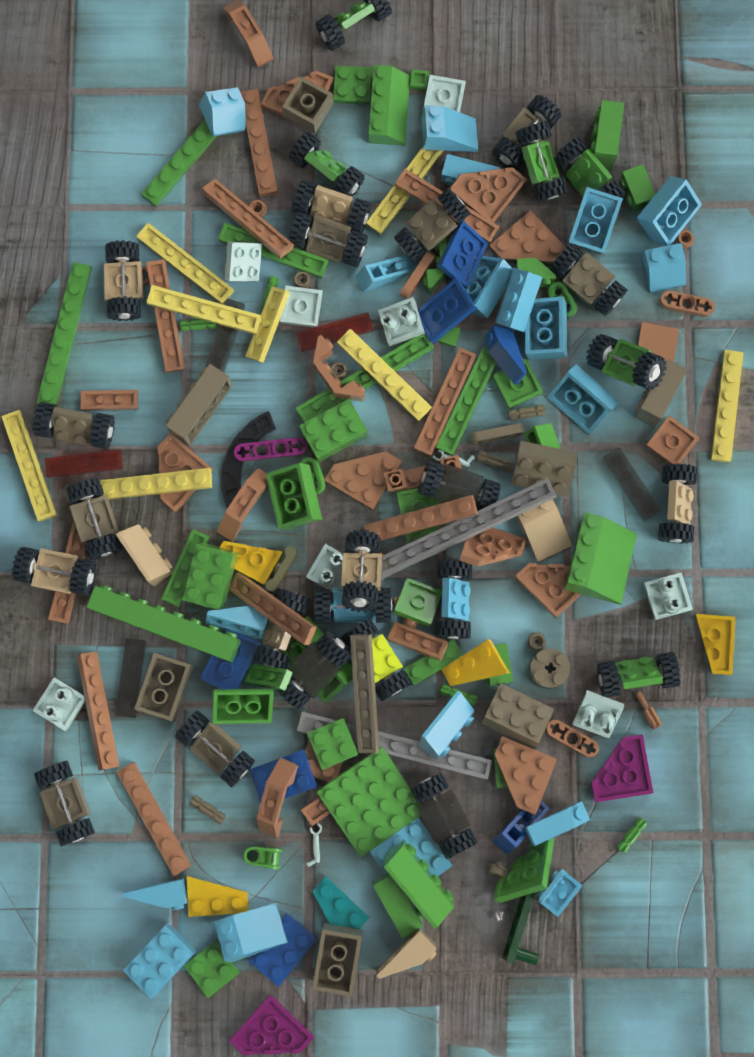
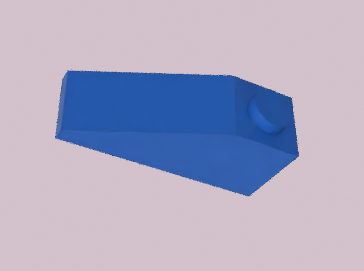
M492 326L484 337L488 352L513 384L518 385L527 372L512 328Z
M541 800L536 815L520 810L492 841L507 855L528 835L525 827L539 821L550 808Z

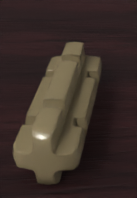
M544 405L508 411L510 421L517 420L518 418L535 417V415H545Z
M482 451L477 456V462L483 464L485 462L487 463L486 465L498 469L503 468L507 472H511L514 466L512 461H504L503 458L491 454L487 455V453Z
M197 795L191 799L190 805L199 808L198 810L209 818H214V821L218 824L223 823L226 818L225 814L220 811L218 812V809L206 801L203 802Z

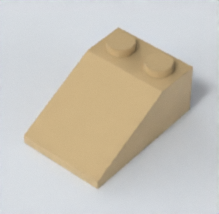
M553 499L515 516L537 562L572 546Z
M419 928L377 969L376 976L380 979L421 965L425 961L429 963L437 954L436 944Z

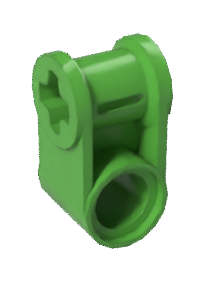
M250 846L244 852V860L249 865L280 869L279 858L283 849ZM250 850L257 851L258 859L255 861L249 860L247 853Z

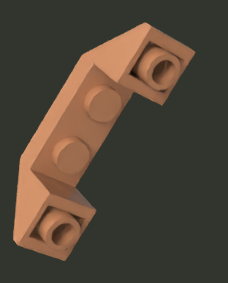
M235 0L222 7L230 23H234L247 44L249 54L259 68L273 60V55L265 37L246 5L239 0Z
M322 335L318 336L313 360L314 368L336 398L363 402L365 400L364 393L366 392L360 383L356 384L353 380L343 388H340L342 386L340 380L337 377L333 378L330 374L331 368L326 361H323L333 355V345L328 338L324 339Z
M458 455L439 460L438 463L444 465L442 481H447L463 474ZM425 466L406 471L398 469L384 473L388 492L418 488Z
M258 468L245 481L224 513L216 531L231 542L235 540L243 528V521L261 494H265L269 488L266 477L267 473Z
M283 758L278 760L266 782L256 819L259 831L275 838L279 837L283 822L279 815L287 787L294 783L298 764Z

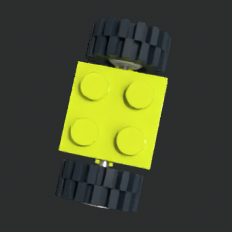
M367 619L346 632L341 638L351 648V635L372 634L373 637L379 631L373 621ZM383 634L372 639L375 683L384 679L382 683L375 687V692L381 702L394 696L411 684L403 670L391 676L392 673L403 666Z

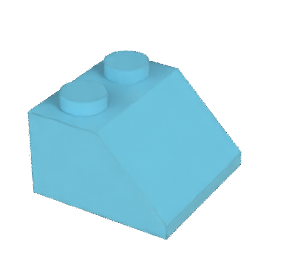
M238 87L205 92L199 106L212 137L244 132L246 130L245 102Z
M682 243L644 251L641 260L649 293L686 286V259Z

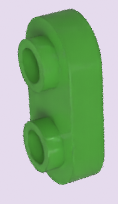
M561 282L551 284L548 290L550 298L563 297L567 305L571 306V309L567 311V317H572L577 311V304L569 289ZM558 289L562 290L561 295H557Z
M304 458L301 463L313 465L311 474L314 486L318 482V488L315 487L316 495L321 494L325 489V481L320 464L315 458Z

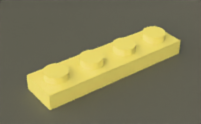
M271 287L261 313L262 318L257 335L253 334L245 357L264 363L290 292Z

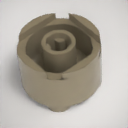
M548 648L541 650L534 655L529 663L531 679L537 686L544 689H552L562 685L570 673V664L567 656L556 649ZM549 664L554 668V671H551L550 674L545 669Z

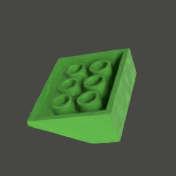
M584 512L580 521L564 590L621 605L637 533L605 517Z

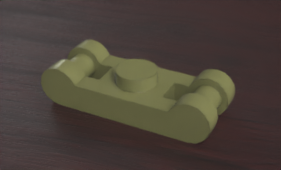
M292 546L285 549L286 557L282 563L279 562L275 567L274 573L276 574L273 579L268 580L265 584L266 589L270 593L277 591V588L282 584L297 557L296 549Z

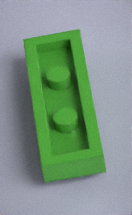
M454 639L448 642L449 645L441 661L425 656L404 669L414 686L463 656Z
M251 664L244 682L249 685L285 691L290 682L292 672L287 669Z

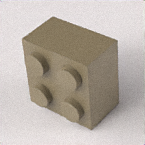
M300 77L282 106L283 117L315 134L334 104L333 94Z

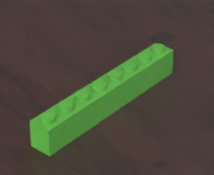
M102 585V588L95 586L86 608L233 663L241 643L237 639L236 634L226 631V634L218 632L219 628L208 625V627L202 626V622L191 618L189 621L183 619L184 615L173 611L170 614L165 612L166 608L155 605V607L148 606L149 602L137 598V601L130 599L131 595L120 591L119 594H116L108 586Z

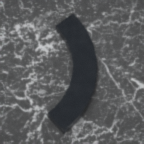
M269 411L249 422L237 434L227 451L222 468V493L227 509L241 489V473L244 462L236 460L234 450L239 444L258 442L262 437L276 430ZM240 448V452H237V454L244 458L245 454H248L250 451H244V448Z

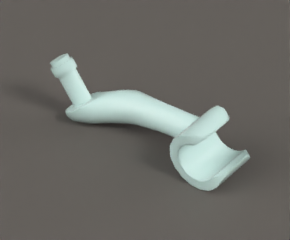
M438 450L442 457L438 459L433 455V460L439 462L440 459L451 457V455L444 454L442 450ZM473 455L467 461L459 458L461 465L469 467L470 462L475 459Z
M317 823L320 827L318 832H314L312 827H310V831L313 834V854L315 859L307 862L308 867L316 862L318 864L320 862L319 833L322 831L320 823Z

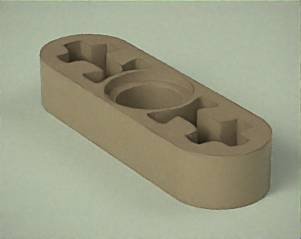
M518 423L474 432L469 437L471 445H478L521 436L525 431L523 424Z

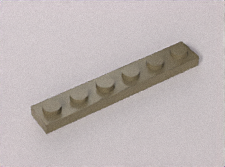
M353 634L350 636L358 753H378L379 739L372 634Z

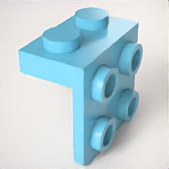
M561 869L560 872L556 870L550 878L552 883L549 887L541 890L537 895L540 897L538 902L558 918L583 886L566 873L564 869Z

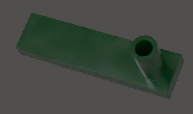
M535 893L522 896L519 899L502 954V959L506 962L514 964L515 959L532 965H536L538 962V953L519 947Z

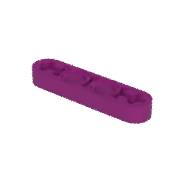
M300 437L244 443L236 446L234 457L240 462L300 456L307 451L308 444L305 439ZM287 442H291V446H295L297 442H300L304 447L301 451H298L297 448H292V453H288L289 445ZM279 443L283 444L286 448V451L282 454L275 451V446ZM253 446L254 457H251V453L245 454L244 458L237 454V452H240V448H244V451H250V447ZM258 446H264L267 449V453L264 456H259L256 453Z

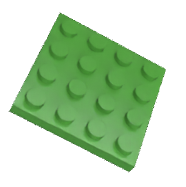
M382 746L379 747L378 753L369 754L316 791L360 857L426 813L420 802L417 803L410 787Z

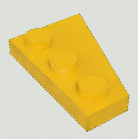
M223 541L220 548L239 552L235 570L264 586L284 553L283 551L269 550Z
M696 614L712 674L732 676L736 617Z
M487 639L441 669L450 686L510 673L491 639Z
M187 876L189 917L239 914L249 911L247 891Z

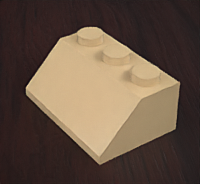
M138 524L116 534L146 580L152 586H156L172 575L170 569L173 566L167 558H162L160 555L162 552L161 548L156 542L154 544L149 538L152 535L146 527L142 528Z

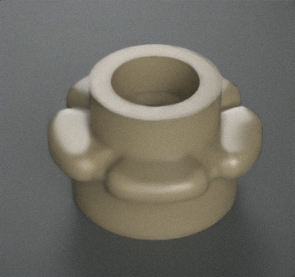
M298 272L295 278H293V284L300 288H308L311 285V277L306 272Z
M336 362L332 365L330 374L333 378L337 377L341 380L347 377L348 368L344 363Z
M538 632L529 635L527 644L530 649L541 651L546 646V640L542 633Z
M494 861L493 864L488 866V873L493 876L503 878L504 874L507 873V869L504 868L505 865L501 862Z

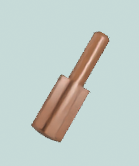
M638 691L636 696L645 710L643 711L644 716L652 730L659 728L662 725L653 707H649L641 691Z

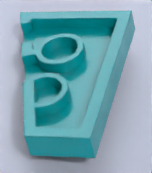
M327 876L312 891L329 924L360 929L370 918Z

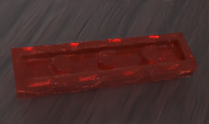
M369 312L296 332L301 351L304 352L316 348L318 336L320 335L324 339L328 338L331 343H336L349 329L358 336L374 332Z
M120 449L45 458L46 477L53 478L123 470L122 451Z

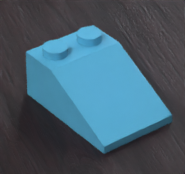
M425 105L421 117L423 150L478 152L475 118L445 106Z
M586 187L567 243L604 254L623 198Z
M277 903L235 914L214 922L225 962H235L288 943Z

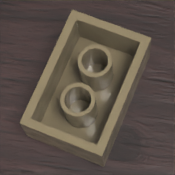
M668 359L666 360L667 364L665 366L667 368L663 372L665 376H662V382H658L659 386L653 390L645 389L643 394L646 396H642L634 409L637 411L635 418L654 428L664 416L688 370Z
M520 441L511 484L528 488L548 478L555 494L568 496L576 467L577 453Z
M153 653L134 709L175 722L194 666Z
M500 683L481 724L535 750L554 709Z
M324 923L312 990L352 997L364 930Z

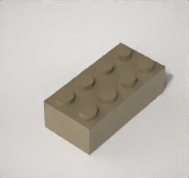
M211 364L207 368H203L197 383L194 382L190 386L187 397L180 400L177 405V411L174 414L172 413L166 421V427L169 432L189 447L233 386L229 376Z

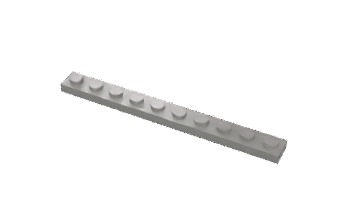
M549 479L542 480L477 511L478 515L460 519L382 556L381 579L556 498L557 496Z
M302 712L297 731L309 733L337 720ZM346 723L355 746H358L356 725ZM378 731L379 747L382 746L389 755L488 780L492 760L454 750H449L444 758L440 756L436 760L419 747V741Z

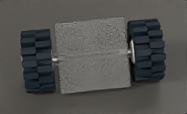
M428 461L424 467V472L419 482L418 494L431 498L436 496L435 501L440 503L472 495L474 496L477 511L498 501L499 490L501 489L498 482L488 479L483 480L484 476L448 464L445 471L444 465L433 461Z
M328 630L317 643L312 642L287 668V670L292 672L286 690H277L280 692V696H283V699L287 700L288 704L293 705L294 708L301 709L311 697L314 698L341 671L339 667H342L352 657L351 648L336 633Z
M439 773L420 782V784L411 788V791L417 803L428 798L431 799L417 806V809L434 843L450 836V838L439 844L442 853L448 859L466 851L478 842L471 828L457 834L458 831L471 824L453 789L438 796L439 792L449 787L444 775Z

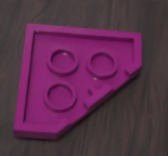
M643 734L621 738L591 782L594 803L654 793Z
M270 994L230 1038L229 1042L243 1056L252 1054L301 1053L315 1036Z

